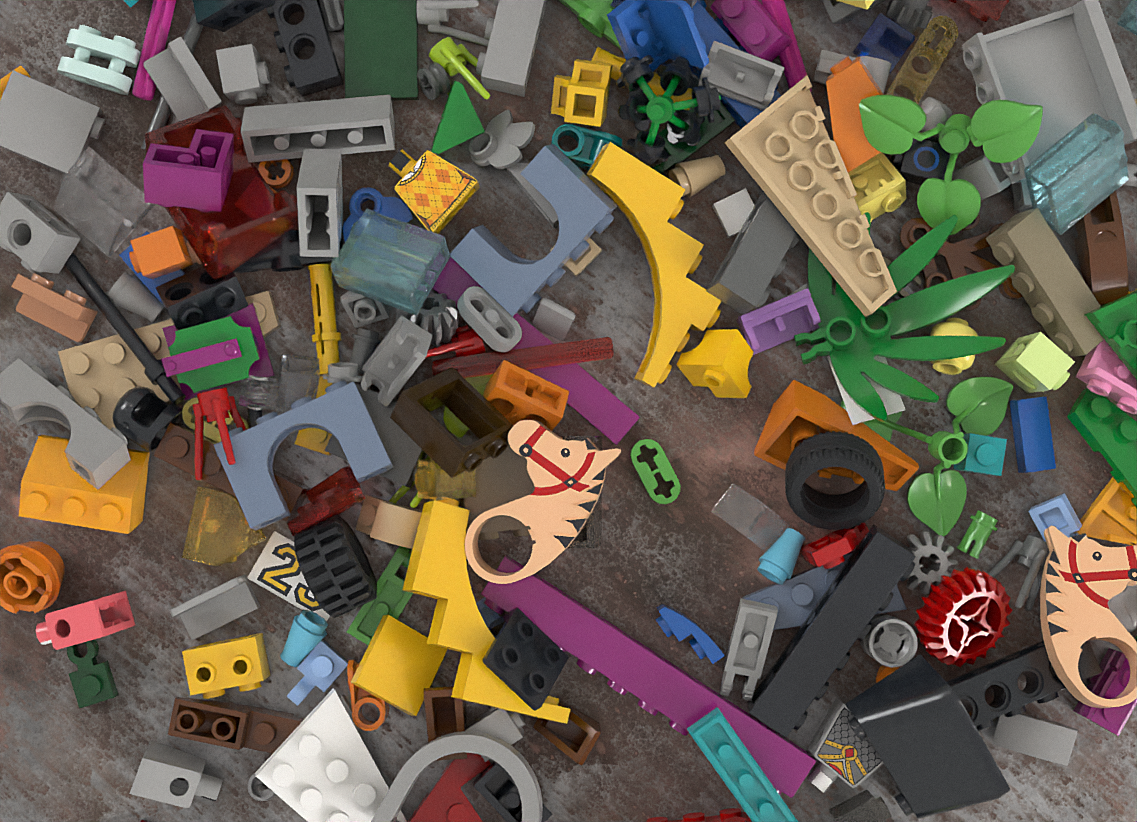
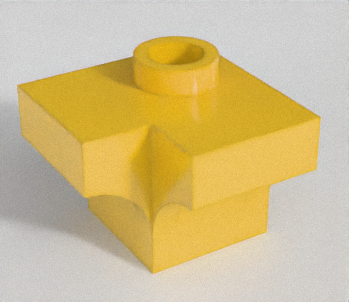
M576 59L574 61L572 77L556 75L554 77L551 114L565 117L564 122L601 127L607 116L612 64Z
M738 329L707 330L701 343L693 350L681 353L676 364L693 386L709 387L718 398H747L752 387L748 379V366L754 352Z

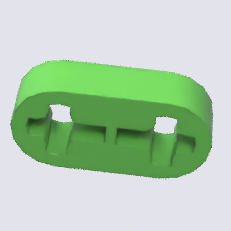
M651 439L638 441L631 449L630 458L648 495L659 504L672 503L677 499L681 486L662 447ZM642 445H645L648 449L654 448L657 452L652 457L657 468L652 471L645 461L639 463L637 460V456L641 454L640 447ZM658 472L665 482L670 480L673 482V487L669 489L671 495L667 498L663 494L656 495L653 489L658 486L654 474Z

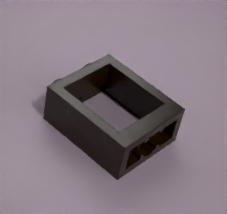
M453 367L403 391L390 416L451 478L464 471L468 473L474 471L483 460L490 456L494 459L501 455L509 444L507 441L508 433L514 426ZM445 405L479 440L464 447L429 412Z

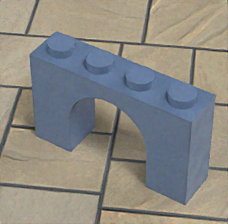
M554 144L544 146L520 173L551 203L556 211L559 221V236L553 250L543 259L528 260L521 258L506 248L484 225L472 228L449 254L511 316L522 310L525 313L530 312L542 299L538 295L540 290L546 284L551 288L565 274L566 271L562 266L570 258L576 261L589 248L590 244L586 240L593 232L596 231L601 234L615 219L611 213L618 205Z
M345 380L327 387L325 389L327 394L314 400L311 396L301 398L290 405L292 410L278 415L277 412H271L256 420L257 425L243 431L242 428H236L228 431L235 457L234 465L228 464L222 441L214 444V448L251 529L257 531L291 515L274 477L273 459L280 443L287 436L298 430L307 428L321 429L336 437L359 483L394 468L355 382L349 384Z

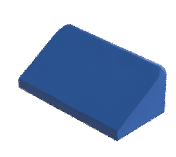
M1047 396L1009 401L1018 473L1055 469L1056 464Z

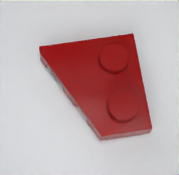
M861 523L859 526L856 525L854 528L835 530L802 546L800 551L805 561L816 567L823 565L824 569H829L844 562L845 558L843 555L853 551L869 530L866 523Z

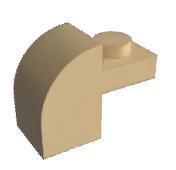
M365 495L355 530L366 533L371 538L413 549L422 510Z

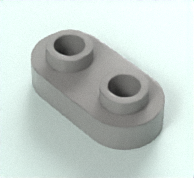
M478 286L469 287L457 302L459 314L492 349L498 352H508L520 341L522 330L518 322L484 288Z

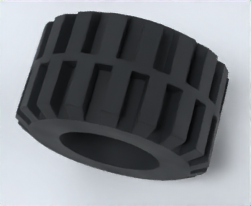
M334 515L294 535V550L304 579L318 604L332 618H337L377 598V583L371 565L358 538L343 518L339 515Z

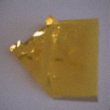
M197 487L182 558L213 566H221L224 563L232 564L240 554L253 545H259L266 539L262 529L256 531L250 528L237 497L224 491L208 487Z

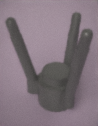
M1031 535L1027 536L1024 543L1016 540L1011 550L988 573L993 578H996L1016 556L1020 557L1017 563L1029 571L1016 600V608H1022L1027 596L1025 610L1031 611L1041 585L1044 565L1050 553L1047 543Z

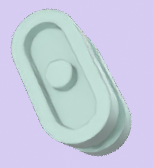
M80 25L78 30L70 29L66 45L76 51L73 58L61 57L57 72L85 84L128 95L133 80L123 75L125 66L136 68L141 52L135 49L136 43L117 35L114 36L113 40L101 37L100 31L85 25ZM90 55L110 61L109 68L106 69L88 63Z

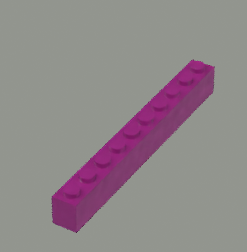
M506 555L496 570L511 573L519 571L525 566ZM537 574L507 584L489 581L481 592V595L486 598L484 604L500 615L504 611L510 612L518 607L564 652L568 651L577 657L576 664L591 675H595L597 671L609 678L606 683L608 686L624 696L629 691L640 699L637 704L654 716L661 712L671 719L668 724L684 736H687L689 733L688 727L718 707L779 795L783 792L790 798H793L815 764L816 760L809 752Z

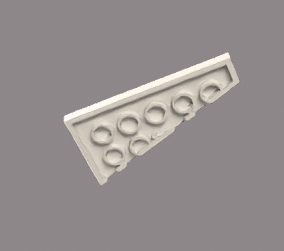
M334 688L255 772L256 777L308 822H371L389 790ZM400 810L397 820L399 822H407Z

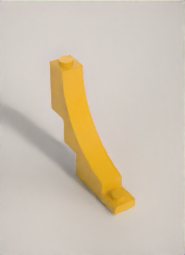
M438 496L436 501L424 503L402 591L437 599L427 644L461 652L451 697L567 724L570 709L558 706L559 698L547 696L542 707L534 711L483 663V657L495 638L486 626L477 608L467 572L465 537L470 510L458 507L459 501L443 496Z

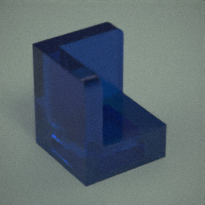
M879 13L853 53L857 56L873 57L892 63L890 74L916 37Z

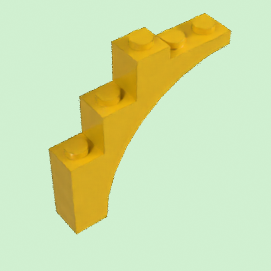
M610 142L602 147L586 175L625 214L642 243L650 267L654 292L653 326L646 354L634 379L646 386L655 388L657 382L662 384L669 375L672 368L669 362L675 351L679 353L687 344L690 334L687 332L688 329L704 331L706 327L711 328L721 312L718 309L721 300L686 277L687 273L693 274L702 260V255L699 253L704 244L667 222L669 218L674 220L682 209L684 201L680 198L686 189Z

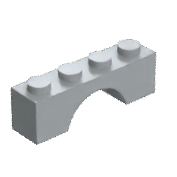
M18 358L0 373V412L17 426L37 420L54 421L65 426L71 432L69 443L65 449L71 469L98 490L131 460L127 448V438L114 427L108 429L103 425L100 417L90 407L85 406L82 408L75 403L74 397L63 386L59 385L56 388L48 382V377L36 365L29 367Z

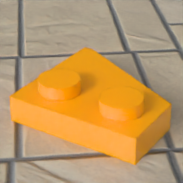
M1114 477L1111 478L1079 520L1082 527L1080 530L1075 531V534L1086 533V536L1132 546L1137 545V507L1131 501L1134 498L1133 494L1123 481L1117 483Z

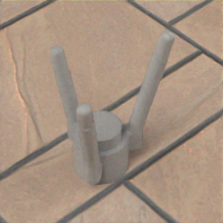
M417 0L418 24L428 25V32L442 33L488 47L489 40L442 25V22H448L450 9L477 7L479 5L478 0Z

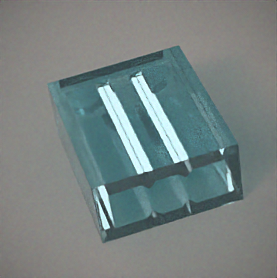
M1093 112L1024 169L1033 209L1038 208L1050 228L1060 235L1129 180L1128 158L1125 154L1123 140L1124 132L1115 121H1107Z
M366 208L360 220H357L352 225L347 241L342 249H339V256L333 257L331 270L339 287L417 315L451 256L444 236Z

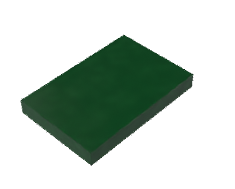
M344 0L345 98L391 95V101L419 100V83L417 78V0Z

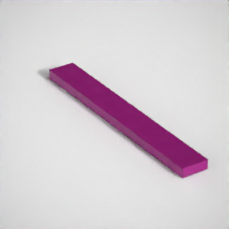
M419 229L395 256L403 264L410 262L414 273L438 294L445 293L447 299L456 301L457 310V302L466 289L473 286L481 287L448 253ZM518 313L512 316L521 327L522 337L515 347L507 353L531 373L568 390L567 404L617 445L640 417Z

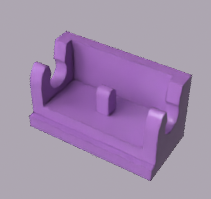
M808 288L736 319L744 339L754 352L753 355L794 339V335L818 329V324L821 323Z

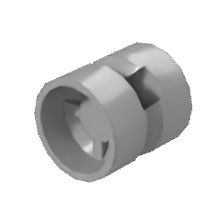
M885 613L875 614L870 620L872 626L869 633L860 642L862 649L867 655L884 666L893 668L905 665L914 657L918 646L917 636L913 628L905 621Z

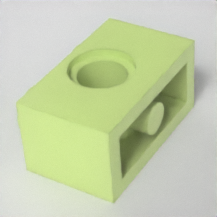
M1042 332L1017 338L995 363V366L1026 393H1033L1051 389L1057 390L1069 378L1070 373L1067 370L1074 364V361Z

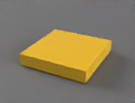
M383 615L351 683L410 716H417L424 701V688H430L448 649L427 644L428 637L390 615Z

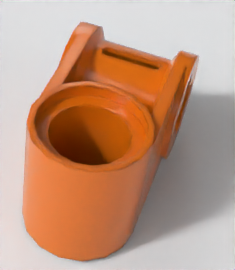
M355 659L349 660L347 676L351 694L353 722L364 731L375 730L386 721L389 715V703L351 683L360 663H357ZM365 703H373L379 708L380 717L378 720L369 721L365 719L362 713V707Z

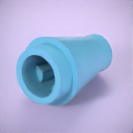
M786 528L780 538L759 558L761 564L757 570L767 579L780 585L786 579H791L805 537L794 529Z
M303 610L300 615H296L280 658L288 665L298 667L302 660L327 635L325 631L328 626L327 621L317 613L309 610Z

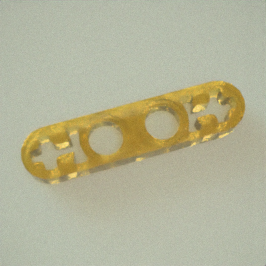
M937 16L928 23L884 95L894 96L895 88L904 86L911 90L913 94L912 101L917 104L920 102L957 39L958 27L953 19L947 16ZM941 26L946 29L944 32L946 38H943L933 50L928 47L936 36L933 30H937ZM916 56L928 58L931 63L930 72L926 74L917 73L912 66L913 58Z

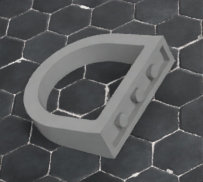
M474 731L454 732L429 742L404 764L371 822H399L397 816L421 772L433 761L454 753L466 752L486 756L497 762L508 772L520 794L522 822L542 821V795L538 780L531 766L513 746L502 739L486 733Z

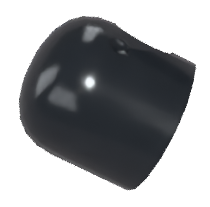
M138 386L128 390L119 399L114 408L112 419L115 428L125 437L148 452H152L158 447L170 422L176 423L183 409L177 405H169L155 394L154 390Z

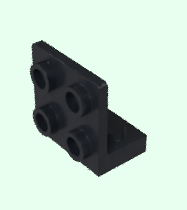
M516 607L489 625L488 629L495 640L482 661L531 709L536 711L542 707L569 656Z

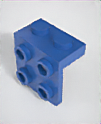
M625 0L607 14L626 61L632 57H639L641 60L643 57L651 55L653 62L649 67L652 71L668 59L675 61L677 57H683L689 61V65L704 68L709 64L705 41L699 35L693 19L694 12L684 0Z

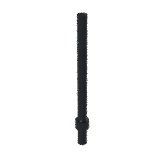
M72 252L64 264L144 366V374L151 383L159 385L174 405L182 402L186 395L171 376H166L162 359L157 360L81 261Z

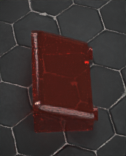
M226 105L145 133L146 154L150 144L190 148L196 129L234 134V172L221 212H203L194 208L178 206L165 207L207 272L214 279L230 274L298 224L297 198L293 194L289 195L285 190L273 193L254 164L248 162L247 155L243 150L242 120L239 117L235 118Z

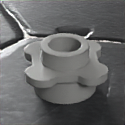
M350 362L331 363L328 365V374H323V379H327L328 383L332 384L344 380L347 384L360 382L363 376H359L358 364Z

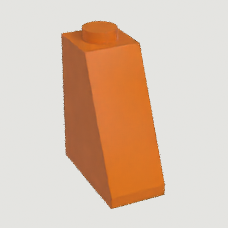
M847 56L829 68L832 74L826 80L833 139L836 142L847 172L852 171L881 153L872 147L864 134L859 103L866 97L884 94L860 56L853 61Z

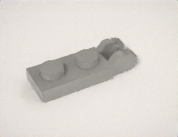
M740 599L724 662V672L720 686L721 695L729 696V693L732 691L735 674L746 676L742 686V698L748 701L752 700L757 679H760L777 617V606Z

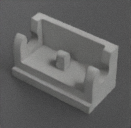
M714 41L708 55L709 64L703 68L698 86H702V78L707 77L709 87H716L718 94L764 111L774 96L775 88L781 78L784 67Z
M401 315L364 364L362 370L365 373L361 381L362 389L366 391L371 384L377 386L380 390L378 402L387 407L425 359L433 335Z

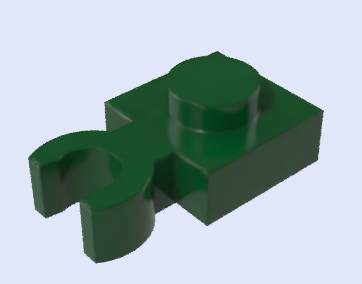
M95 639L85 642L88 649L86 656L78 652L77 645L67 647L69 660L77 664L78 667L77 671L69 673V677L79 709L119 695L108 660L97 663L96 657L99 653V645Z

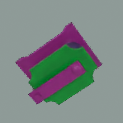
M254 303L221 319L177 331L174 325L162 328L170 352V357L162 358L166 376L177 375L180 388L186 395L184 400L194 398L200 392L250 378L275 376Z

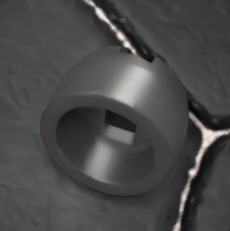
M255 773L248 781L250 796L258 801H268L274 798L276 794L270 788L258 792L257 786L264 783L256 777Z

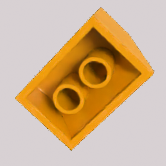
M39 435L21 480L20 517L125 534L131 533L143 521L149 452L128 449L131 460L97 490L71 469L65 453L70 439Z

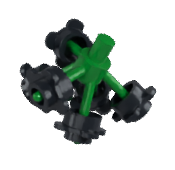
M647 55L641 60L639 57H632L620 67L622 74L616 81V85L619 88L626 85L630 97L625 104L620 105L618 114L621 119H628L634 123L635 129L641 131L637 134L636 139H629L626 146L633 150L635 158L644 164H653L656 160L661 162L668 160L669 154L663 150L665 140L657 134L661 123L668 121L667 129L669 133L667 137L670 143L676 145L679 142H686L690 146H695L701 140L699 132L701 124L705 121V116H707L709 123H713L714 111L720 109L721 96L718 94L717 88L709 87L707 77L702 78V86H698L700 82L698 76L691 72L689 61L683 57H677L672 63H661L658 66L657 74L660 76V85L665 91L663 95L658 96L654 94L648 85L654 76V72L649 67L653 62L651 55ZM688 88L692 89V99L674 103L671 99L672 95L681 96L686 93ZM687 108H694V112L685 110ZM652 121L650 131H644L649 128V123Z

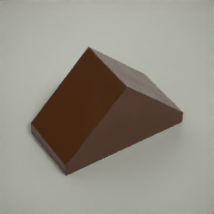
M454 686L424 688L428 743L446 734L466 730L465 700L451 697ZM467 753L449 754L435 761L467 759Z
M559 700L558 706L570 709L567 724L538 718L533 728L577 764L583 765L601 734L600 723Z

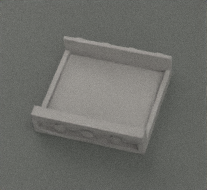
M1081 0L1072 7L990 34L983 35L980 32L962 44L964 50L963 60L966 67L972 72L976 84V96L982 105L993 100H1010L1029 105H1041L1043 107L1041 126L1032 146L1017 160L1001 163L1004 172L1009 175L1012 184L1137 140V105L1099 0Z

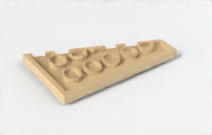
M807 75L728 139L725 144L866 317L875 312L897 290L881 251L874 247L867 230L870 227L865 214L861 215L854 198L857 193L836 142L830 140L823 123L825 119L821 106H816L810 92L812 84Z
M270 291L245 297L248 305L254 303L264 338L281 327ZM171 319L134 329L157 360L170 357L162 328L172 326ZM119 334L58 351L68 389L74 397L75 403L82 408L85 406L90 407L100 417L101 423L108 429L115 428L112 416L117 402L128 390L134 387L150 388L154 390L161 400L168 404L171 403L159 385H153L144 374V366ZM172 375L171 378L180 388L177 375Z

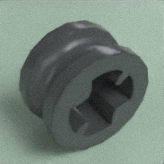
M433 63L429 65L428 69L422 68L418 70V83L428 99L435 100L439 97V93L445 95L450 92L451 85L448 75L440 64Z

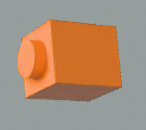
M174 226L130 240L134 250L129 252L131 263L137 273L141 272L144 277L154 279L194 265L182 231Z

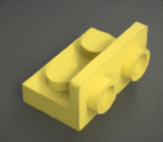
M882 152L848 172L857 193L854 198L860 213L863 215L868 212L871 216V222L885 212L896 210L907 198L906 180Z

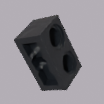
M224 257L155 287L177 331L221 319L249 306L236 275Z

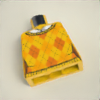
M402 149L389 163V167L402 177L394 190L434 239L480 188L478 181L474 177L429 150L418 161H415Z

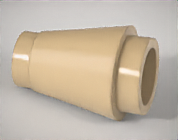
M714 155L712 157L677 163L674 169L669 170L668 175L671 181L686 189L682 197L686 195L690 198L719 177L725 175V167L721 158L718 155Z

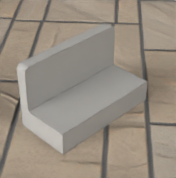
M182 37L168 43L166 50L144 62V68L181 126L185 127L220 107L222 101Z
M242 575L169 611L172 617L180 615L191 640H194L261 606L246 575Z

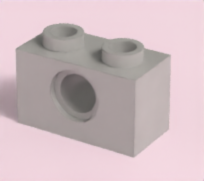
M7 192L0 203V247L19 256L22 259V266L33 273L41 274L42 272L59 274L81 238L32 196Z

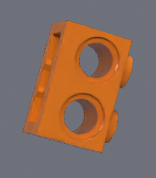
M506 360L502 361L490 378L483 393V397L512 425L523 420H536L544 424L551 431L563 418L569 395L568 390Z

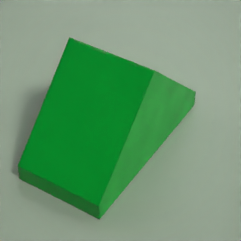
M454 80L430 148L431 152L440 154L485 132L463 84Z

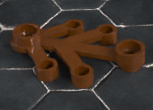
M979 213L972 224L962 229L963 231L971 230L979 224ZM923 218L910 219L902 226L899 238L905 250L916 242L913 237L915 229L922 230L924 235L933 229ZM1004 223L996 224L988 232L953 244L947 241L944 243L937 254L945 258L952 280L966 276L965 268L975 273L999 268V266L972 254V252L989 247L990 245L986 238ZM934 258L922 271L925 278L924 289L931 287L930 281L932 278H938L941 283L948 281L944 274L937 271ZM1008 277L999 285V291L1005 298L1014 300L1023 297L1012 286L1011 277ZM981 299L976 301L971 307L968 306L963 309V311H972L978 308L981 304Z

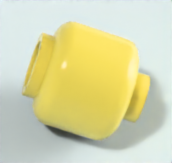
M949 318L946 322L933 326L930 336L978 335L974 329L968 326L967 321L960 318ZM975 355L929 362L933 364V368L938 372L956 375L972 366Z

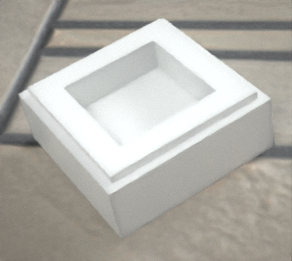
M746 188L712 205L728 238L740 232L754 207V203Z

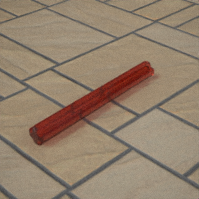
M604 337L513 349L508 352H490L437 359L432 362L433 376L453 367L463 378L494 374L503 360L528 370L611 359L614 355L611 338Z

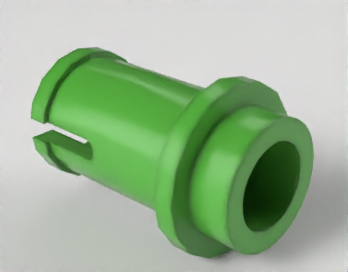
M978 510L975 516H970L973 520L960 544L957 546V549L967 553L972 541L975 540L969 555L976 559H979V555L992 531L998 530L995 527L998 520Z

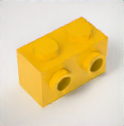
M263 633L193 646L182 651L190 696L202 693L203 699L214 698L224 695L225 688L235 686L239 687V692L249 691L262 687L261 681L271 676Z

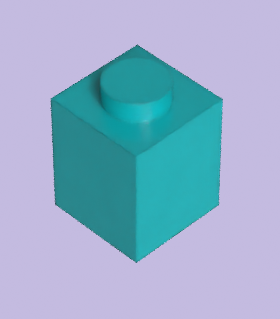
M971 433L964 434L963 439L966 441L968 448L967 454L961 462L954 464L953 470L1001 476L1007 439Z

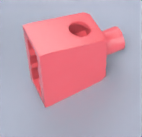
M122 591L47 613L45 615L46 621L36 626V636L41 644L52 643L53 648L58 650L133 627L135 622L127 593Z

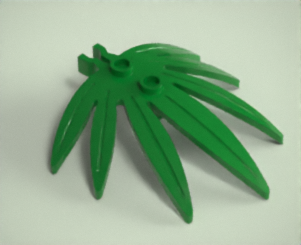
M866 212L865 215L870 225L871 216L868 212ZM956 215L946 219L921 237L887 267L897 290L890 298L914 280L939 252L957 224L958 218ZM809 248L808 286L821 323L818 324L819 329L811 334L800 333L794 335L796 347L805 343L811 346L814 345L811 351L801 354L802 364L811 363L817 356H830L834 372L848 396L863 411L880 422H886L888 419L885 406L874 387L862 373L893 393L914 400L935 403L939 399L936 393L911 376L875 360L874 357L880 356L909 361L947 360L971 356L1003 346L1006 342V339L1003 337L921 336L891 339V337L930 326L967 308L1010 277L1015 271V266L1008 265L981 271L934 285L899 299L885 307L880 306L875 312L865 317L838 282L835 295H832V275Z

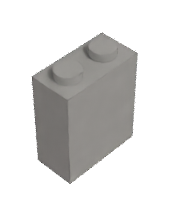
M13 70L0 100V148L75 178L78 171L81 173L85 172L92 154L86 150L91 138L98 140L103 130L105 119L100 118L102 114L100 107Z
M304 148L297 183L300 256H339L343 224L341 149Z

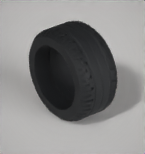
M828 431L819 435L815 434L813 437L810 436L795 447L787 461L785 470L787 501L793 512L801 520H804L807 524L810 523L811 526H816V528L843 530L851 527L854 528L856 525L859 526L875 515L883 501L885 480L882 460L869 442L863 438L860 439L859 436H854V434L842 433L841 431L829 433ZM827 467L847 468L864 478L862 484L856 489L839 495L820 493L812 489L805 482L811 474Z

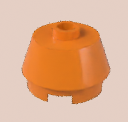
M30 541L1 549L0 606L15 614L19 610L37 613L50 607L59 595L65 574L64 562L59 553L48 544L39 541Z

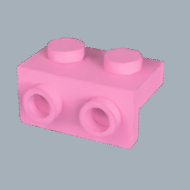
M1104 339L1085 356L1076 378L1088 384L1087 388L1091 392L1101 396H1108L1117 401V406L1121 410L1137 414V380Z

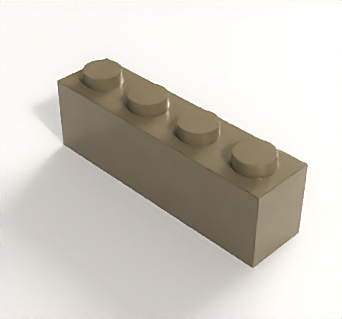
M1038 208L1015 214L986 238L992 248L994 257L1003 266H1015V271L1010 276L1013 286L1022 294L1031 308L1033 317L1042 325L1051 341L1069 357L1087 355L1104 340L1085 316L1086 313L1101 306Z

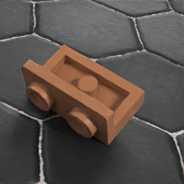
M33 273L31 278L18 274L11 286L23 293L16 306V311L76 342H82L98 311L85 305L87 298L68 289L63 294L52 288L55 282L39 274Z

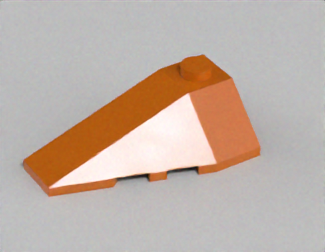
M796 380L791 382L773 404L754 450V456L786 470V464L792 451L803 440L808 439L810 436L813 437L815 434L841 431L842 433L847 432L848 434L859 436L860 439L863 438L874 447L882 460L885 489L898 491L919 469V464L864 423L852 425L848 412L826 395ZM827 467L817 471L819 472V477L831 479L833 474L852 478L855 484H862L864 481L861 475L843 467Z

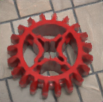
M968 567L963 571L953 569L950 577L941 575L938 586L930 585L932 592L928 597H921L925 604L916 610L920 619L914 625L919 631L917 638L923 644L922 646L927 653L938 659L941 663L961 667L964 663L973 665L977 657L985 659L986 651L989 648L996 649L995 642L997 639L1005 637L1002 633L1003 628L1011 624L1006 616L1013 610L1008 604L1011 598L1007 595L1005 587L985 571Z

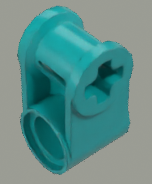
M564 124L555 130L551 144L556 145L577 167L589 171L604 145L611 142L621 147L623 139L607 132L593 131L573 124ZM563 136H571L576 140L578 147L574 151H564L559 147L558 140Z

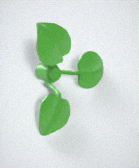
M875 95L866 97L859 103L864 134L872 147L882 153L890 155L901 154L910 149L913 138L922 141L939 134L941 147L950 153L944 180L939 178H928L925 180L917 195V205L921 216L932 228H935L951 216L956 215L958 218L957 224L950 235H955L971 224L977 217L981 207L979 191L972 183L963 179L952 181V174L958 154L967 148L971 140L975 147L983 145L984 154L990 161L1007 163L1017 160L1029 150L1035 141L1043 116V107L1041 105H1029L1010 100H993L981 105L976 110L972 119L964 114H955L947 119L945 125L938 123L935 128L920 133L919 131H921L926 123V114L917 103L910 99L893 95Z
M982 376L968 378L957 383L946 399L947 409L956 416L952 421L953 433L939 431L930 437L896 424L902 415V411L888 415L886 422H880L877 419L862 422L888 442L892 437L893 430L928 443V450L931 456L941 461L934 467V474L921 473L916 476L907 491V503L910 511L918 520L938 535L944 537L950 532L958 521L966 501L967 488L962 475L952 469L941 472L944 468H950L951 464L961 462L967 454V443L963 439V432H960L959 424L966 434L971 433L984 436L992 434L1001 425L1005 417L1008 400L1013 390V385L1007 381ZM842 400L840 406L847 411L844 401Z

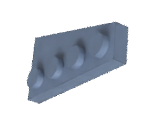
M855 550L843 555L845 561L835 567L824 569L823 565L820 567L815 566L791 576V579H786L782 585L775 583L742 598L777 606L778 612L773 630L802 626ZM897 584L891 591L894 595L889 605L882 612L877 610L875 614L907 609Z

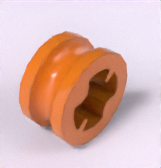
M288 159L261 161L259 164V175L270 187L276 189L284 188L293 180L294 167ZM276 162H281V168L285 171V174L282 178L277 175V180H272V174L268 171V168L271 164L276 167Z

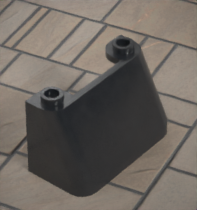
M921 654L845 704L853 717L847 721L860 741L867 737L897 784L896 789L899 794L894 798L906 816L913 813L917 819L996 800L1011 791L961 700L951 686Z

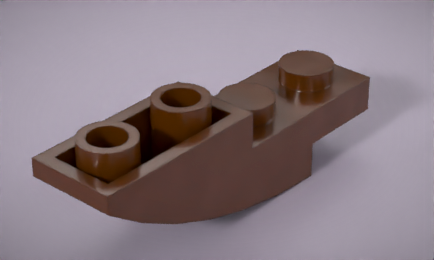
M1102 156L1083 159L1063 166V170L1070 177L1071 187L1068 196L1078 234L1074 239L1083 280L1099 305L1104 306L1128 295L1129 282L1125 237L1115 185L1108 184Z
M177 697L174 701L168 735L236 750L244 747L273 754L304 719L293 717V713L267 708Z

